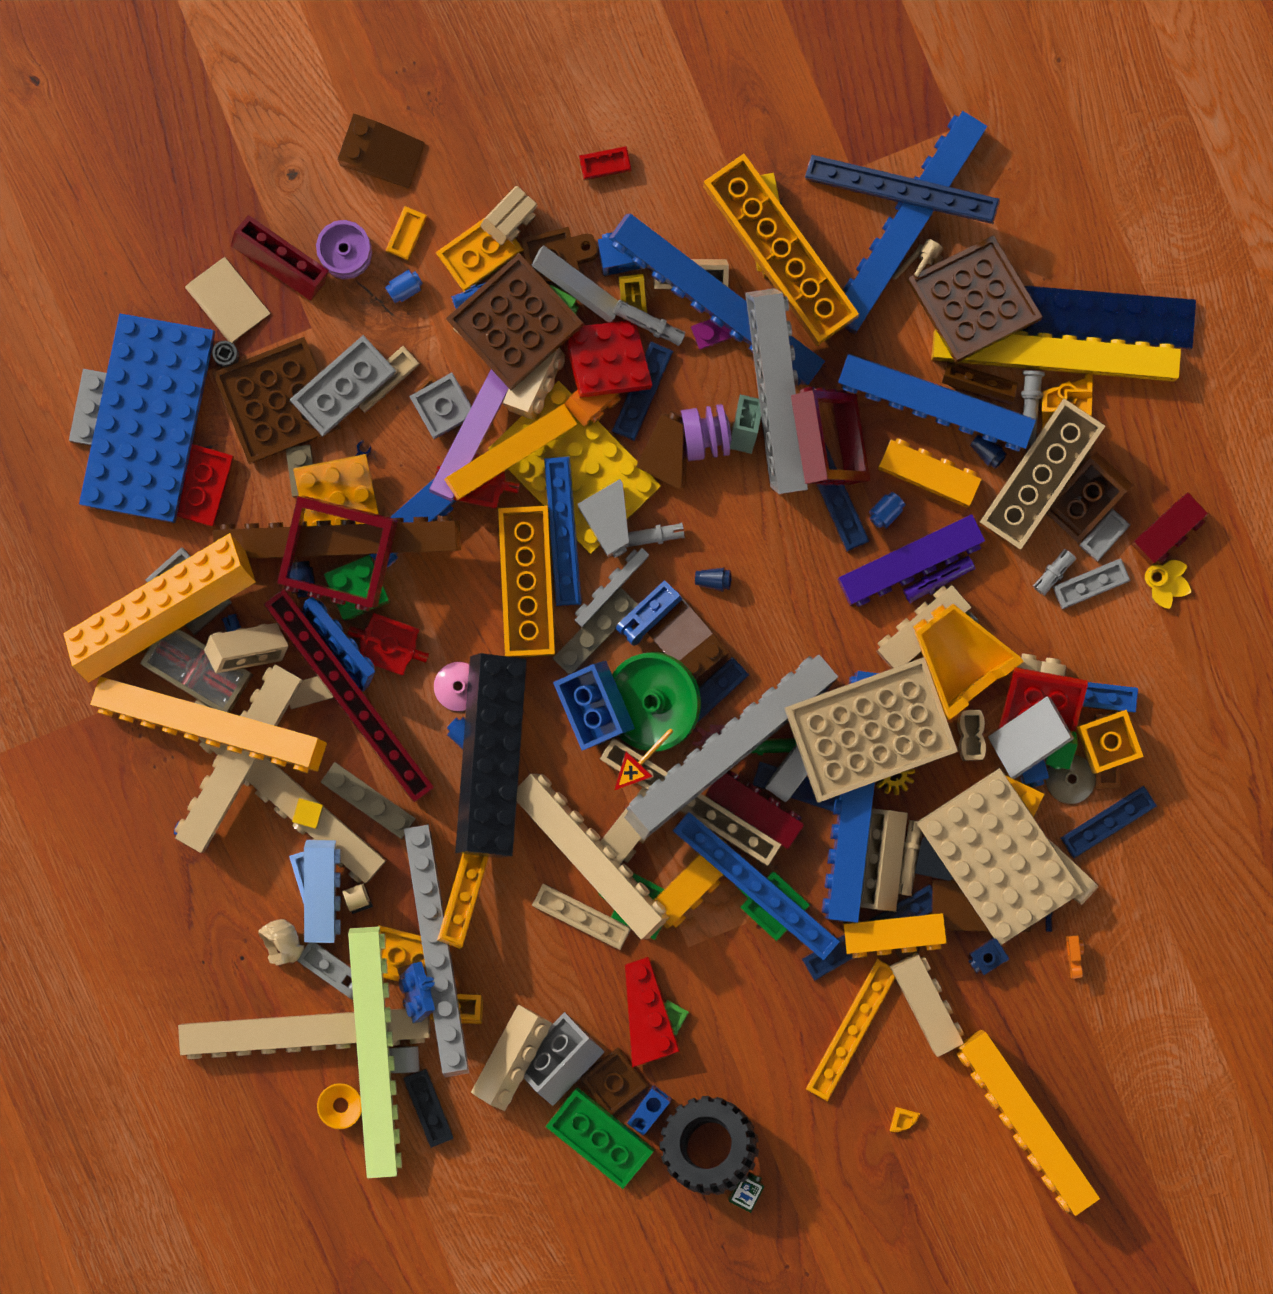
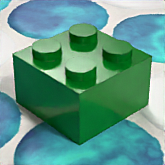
M368 555L325 573L324 576L329 588L367 597L375 564L372 557ZM382 586L378 607L390 603L384 586ZM346 601L345 605L337 604L344 621L378 608H369V611L355 608V603Z

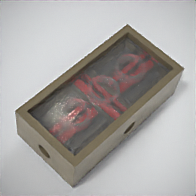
M180 629L151 645L140 664L213 709L231 713L254 675L244 668L215 673L204 651L206 645Z

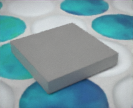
M453 373L409 396L434 440L463 424L472 407Z

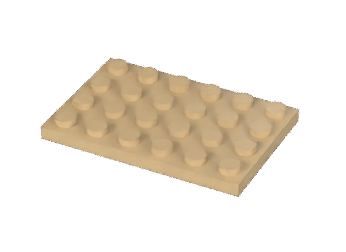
M925 657L784 707L817 802L958 752Z
M1000 768L917 822V825L1000 945L1083 892Z

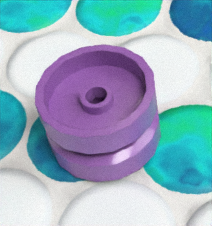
M347 220L332 222L324 227L316 243L317 256L323 267L328 269V273L333 277L341 279L355 278L364 273L370 265L373 255L371 242L364 229L355 222ZM343 246H348L346 252H340L339 250H343Z

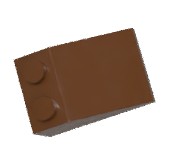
M353 113L337 160L340 166L409 189L425 142L380 122Z
M1096 452L1063 487L1046 514L1075 541L1080 543L1133 485Z
M683 598L647 632L661 651L682 662L692 673L695 680L728 654V651Z

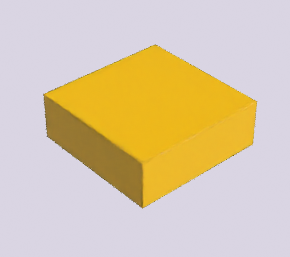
M299 798L292 822L317 829L323 805Z

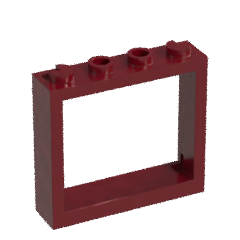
M814 387L803 388L800 390V393L791 395L805 484L853 485L871 481L857 395L847 393L846 390L814 389ZM818 402L833 403L844 470L829 469Z
M297 496L277 583L285 585L284 590L298 592L299 589L308 591L307 595L319 599H322V595L332 597L331 602L345 605L346 601L355 603V608L369 611V608L378 607L398 520L308 496ZM305 509L383 528L367 597L290 578Z

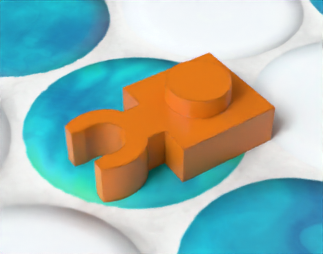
M1078 935L1065 936L1070 964V977L1072 979L1083 978L1080 962L1081 955H1084L1083 940H1079Z

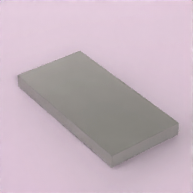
M363 335L295 394L290 401L320 435L324 437L396 373V370Z

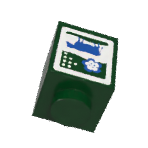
M749 1171L746 1175L748 1176L744 1183L740 1181L736 1184L737 1188L732 1190L728 1201L751 1213L765 1186L760 1182L761 1177Z

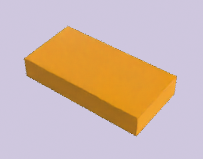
M404 206L386 252L409 261L426 222L427 215Z

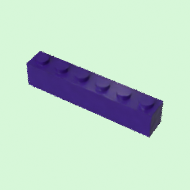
M971 514L839 577L837 580L849 605L856 604L857 607H860L870 602L869 597L876 593L881 597L893 591L891 586L899 582L901 586H904L914 581L913 576L920 572L925 576L937 570L935 565L941 562H945L948 565L958 560V554L967 551L969 555L980 550V544L985 540Z

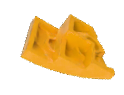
M1093 373L1086 374L1085 378L1071 383L1068 381L1059 387L1043 391L1042 429L1063 398L1092 416Z

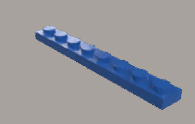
M687 812L672 830L822 960H825L840 942L690 812Z

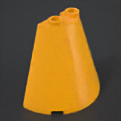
M942 604L931 612L933 616L928 621L922 619L913 626V629L915 630L922 655L925 657L945 717L947 720H950L969 705L968 702L995 680L1009 674L1014 670V667H1018L1024 661L956 605L951 604L945 608Z

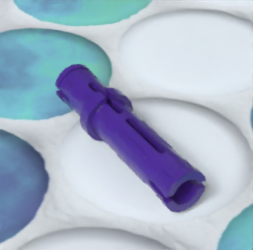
M966 556L964 559L929 577H922V581L903 589V593L908 602L912 603L928 593L932 595L936 589L975 570V566L971 558Z

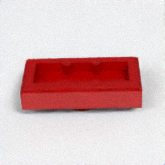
M627 146L579 155L584 181L632 171Z

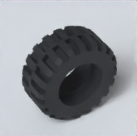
M702 1096L700 1100L695 1098L688 1100V1104L685 1106L679 1105L676 1108L678 1112L674 1116L669 1115L666 1120L669 1122L667 1128L663 1127L661 1135L664 1136L663 1141L660 1142V1150L663 1151L661 1158L663 1164L667 1166L669 1174L687 1189L699 1192L702 1195H710V1193H715L716 1195L724 1194L725 1190L729 1189L732 1191L736 1189V1184L740 1181L744 1183L748 1178L746 1175L749 1170L753 1171L756 1165L754 1158L758 1157L759 1149L756 1148V1143L759 1142L758 1136L754 1132L755 1127L747 1115L733 1103L719 1097ZM707 1123H717L725 1127L731 1136L732 1145L730 1153L719 1166L711 1169L700 1168L688 1156L689 1139L692 1133L700 1126Z

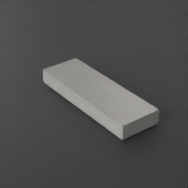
M1120 558L1055 585L1052 588L1061 609H1065L1131 580Z

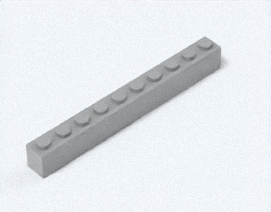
M429 825L406 828L404 833L427 977H432L434 979L432 982H435L430 990L435 1007L433 1017L442 1074L444 1077L468 1074L470 1071L450 946L437 940L444 918V909L431 830Z

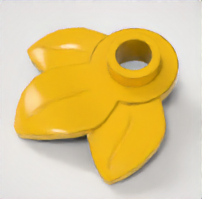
M1170 560L1163 566L1153 565L1145 572V582L1152 588V598L1163 608H1171L1173 597H1182L1191 593L1188 582L1181 576L1187 568V565L1183 562ZM1154 573L1161 575L1159 582L1153 580Z

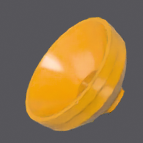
M338 1083L327 1087L320 1094L317 1102V1112L320 1119L327 1126L334 1129H345L352 1126L362 1113L360 1094L356 1089L347 1084ZM337 1098L347 1100L348 1109L345 1112L340 1113L334 1109V1101Z

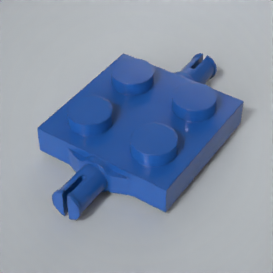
M422 962L411 964L400 975L399 979L400 991L406 997L403 1000V1003H405L403 1006L406 1008V1013L408 1017H411L413 1024L422 1022L435 1010L430 990L435 982H432L434 980L432 977H426Z

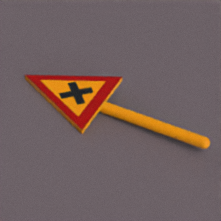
M669 729L639 762L626 751L614 791L653 777L642 765L673 733L672 729Z

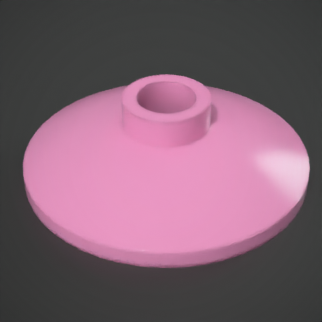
M464 662L450 663L444 666L435 678L434 692L436 698L447 709L453 711L466 710L469 664ZM457 681L463 684V688L460 691H456L453 687Z

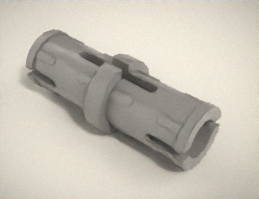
M1064 549L1051 565H1047L1046 571L1033 585V588L1045 596L1050 588L1063 578L1064 572L1076 560V557Z

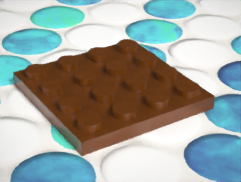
M994 235L923 270L918 277L915 275L909 277L907 281L955 363L1042 320L1041 313Z
M520 253L446 318L510 391L584 326V323Z
M305 337L213 372L249 465L291 447L321 437L320 433L290 401L295 394L319 374ZM337 424L328 433L341 429L340 425Z

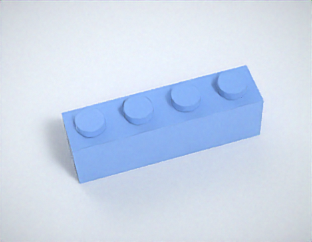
M306 840L304 942L334 943L336 935H340L341 920H336V911H340L341 896H336V887L341 885V873L336 872V864H340L341 849H336V840Z

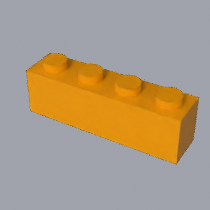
M898 438L896 441L890 440L878 470L965 508L970 506L981 481V478L977 477L978 473L968 468H964L963 471L955 468V463L945 458H941V461L932 458V453L919 448L916 451L909 448L910 444Z
M700 854L653 900L654 902H660L666 909L665 914L669 917L663 924L666 928L672 925L676 928L686 918L683 914L689 908L692 910L697 908L703 901L701 896L707 890L711 893L720 884L718 879L723 874Z
M943 913L844 924L847 954L852 953V958L867 957V952L877 951V956L892 954V949L898 948L902 949V953L916 952L917 946H926L927 950L942 949L941 944L946 943Z

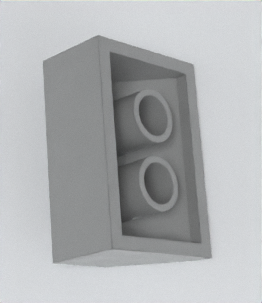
M564 1012L550 1026L546 1037L536 1052L535 1058L524 1075V1079L540 1096L553 1106L594 1064L604 1051Z

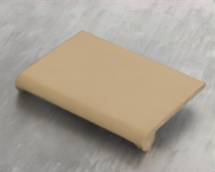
M225 257L185 286L220 332L232 344L240 336L270 315L267 308Z

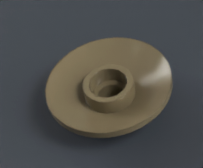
M1074 755L1070 770L1064 768L1055 769L1051 766L1047 770L1049 778L1046 779L1047 788L1051 795L1060 802L1067 804L1079 803L1085 800L1094 789L1095 774L1092 773L1089 762L1078 755ZM1070 774L1076 777V782L1073 784L1067 780Z

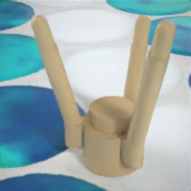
M927 239L924 245L920 244L913 255L893 275V279H897L919 256L921 263L915 272V276L918 277L926 264L932 265L934 262L933 265L942 261L943 257L940 254L944 248L937 242Z

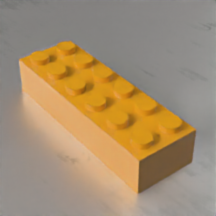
M548 506L498 508L505 656L515 658L555 656Z

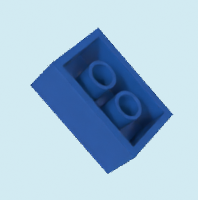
M607 661L592 664L553 682L582 751L635 729Z

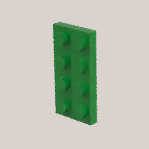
M578 1087L545 1126L622 1189H624L654 1152L650 1145Z

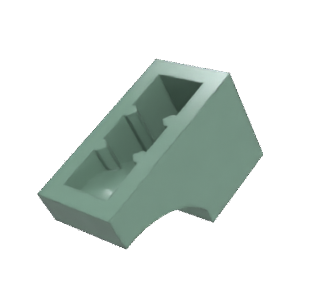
M740 394L731 430L732 441L730 449L752 454L761 419L758 398Z

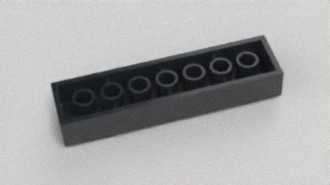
M485 653L470 656L455 853L495 858L513 856L527 659Z

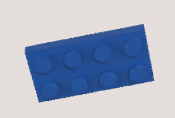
M310 597L305 601L301 612L363 692L369 687L375 674L373 663L369 658L362 656L358 651V645L352 638H347L343 633L341 624L336 619L332 620L327 614L326 606L320 600L317 601L314 597Z

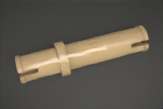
M909 820L906 842H904L905 848L898 894L912 896L922 838V831L917 825L918 821Z

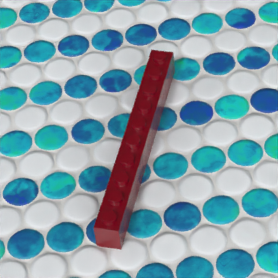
M283 589L265 602L264 607L410 800L414 803L433 789V785L287 592Z

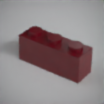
M1187 492L1140 534L1131 545L1150 565L1155 562L1160 565L1170 556L1167 551L1175 545L1178 548L1188 539L1186 534L1191 529L1197 531L1206 522L1203 518L1208 513Z

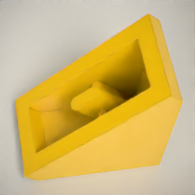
M643 274L619 277L621 300L647 313Z

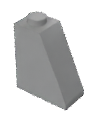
M619 479L578 503V508L607 557L613 555L614 558L627 551L626 547L629 545L623 483Z

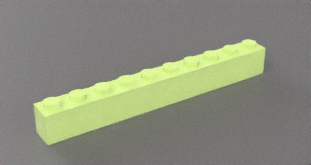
M380 926L350 928L348 937L367 1178L397 1176L398 1168H402V1155L397 1153L396 1144H400V1130L395 1129L394 1120H398V1105H393L392 1096L397 1095L396 1080H391V1071H395L394 1056H389V1047H393L392 1031L388 1032L387 1022H391V1008L386 1007L385 998H389V983H384L383 973H388L387 958H382V949H386L385 934H380Z

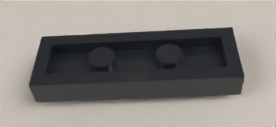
M427 1068L404 1077V1082L430 1148L454 1139Z

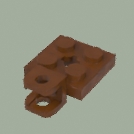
M569 227L521 239L526 261L531 266L543 245L553 253L558 254L560 258L579 272V264L591 262L599 256L592 234L571 237ZM586 245L591 246L588 251H584L583 247ZM533 267L547 284L553 283L552 280Z

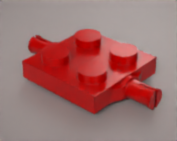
M476 454L474 460H475L476 458H478L479 456H481V455H480V454ZM504 471L461 499L457 500L454 497L453 500L497 510L499 497L503 490L518 494L519 489L517 488L520 487V483L506 481Z
M373 613L370 623L365 630L353 627L352 625L349 627V630L355 631L358 634L348 631L347 635L361 640L359 652L364 658H369L374 666L404 676L407 665L412 658L427 663L428 659L419 655L428 658L430 653L416 649V640L420 632L418 628Z

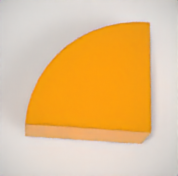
M895 1107L889 1131L901 1132L910 1128L917 1122L920 1113Z

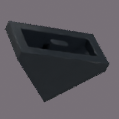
M924 837L921 842L915 873L948 881L953 880L954 878L927 838Z

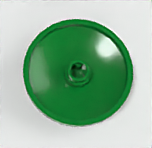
M647 652L628 658L616 668L612 675L635 729L620 735L619 737L637 749L649 751L669 729H672L673 733L656 750L662 751L680 744L692 733L699 719L701 697L694 676L682 662L664 653Z

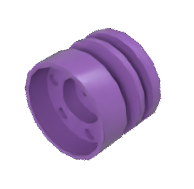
M722 404L716 405L717 416L714 417L712 416L710 406H706L705 418H700L697 408L681 410L688 461L704 459L705 448L710 447L714 458L718 457L717 446L720 445L723 456L730 455L731 430L729 419Z

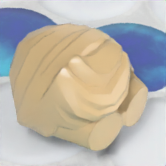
M285 919L271 921L258 931L265 947L268 949V960L272 964L294 963L304 951V945H300L295 927Z

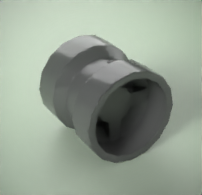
M229 341L218 342L212 351L213 358L223 368L238 363L240 358L237 348Z

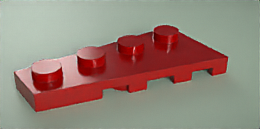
M650 957L625 964L632 1067L680 1052Z

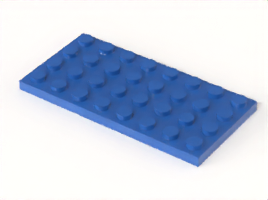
M119 313L79 505L176 523L216 333L214 330Z

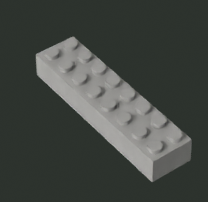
M775 288L746 292L770 487L778 494L808 490L804 479L791 395L796 394L795 385H798L797 371L792 368V360H795V351L793 345L790 346L789 344L792 327L790 321L786 320L785 311H789L788 298Z

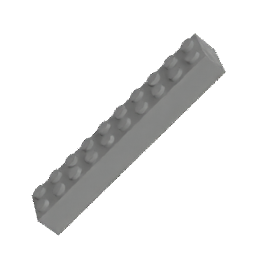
M820 654L814 659L811 656L805 659L799 665L800 667L795 670V674L791 671L780 680L781 682L777 685V689L773 686L762 695V698L758 700L759 704L751 703L743 710L739 720L734 717L724 726L725 728L721 731V735L717 732L705 741L706 743L702 746L703 749L701 751L699 748H696L686 757L687 759L683 762L684 765L676 764L667 772L668 774L664 777L665 780L663 782L661 779H658L648 788L646 796L643 797L640 794L629 803L630 805L626 808L628 812L624 818L643 840L788 723L789 720L784 707L823 694L833 685L838 676Z

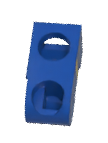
M653 1085L627 1124L641 1135H644L668 1106L672 1098Z

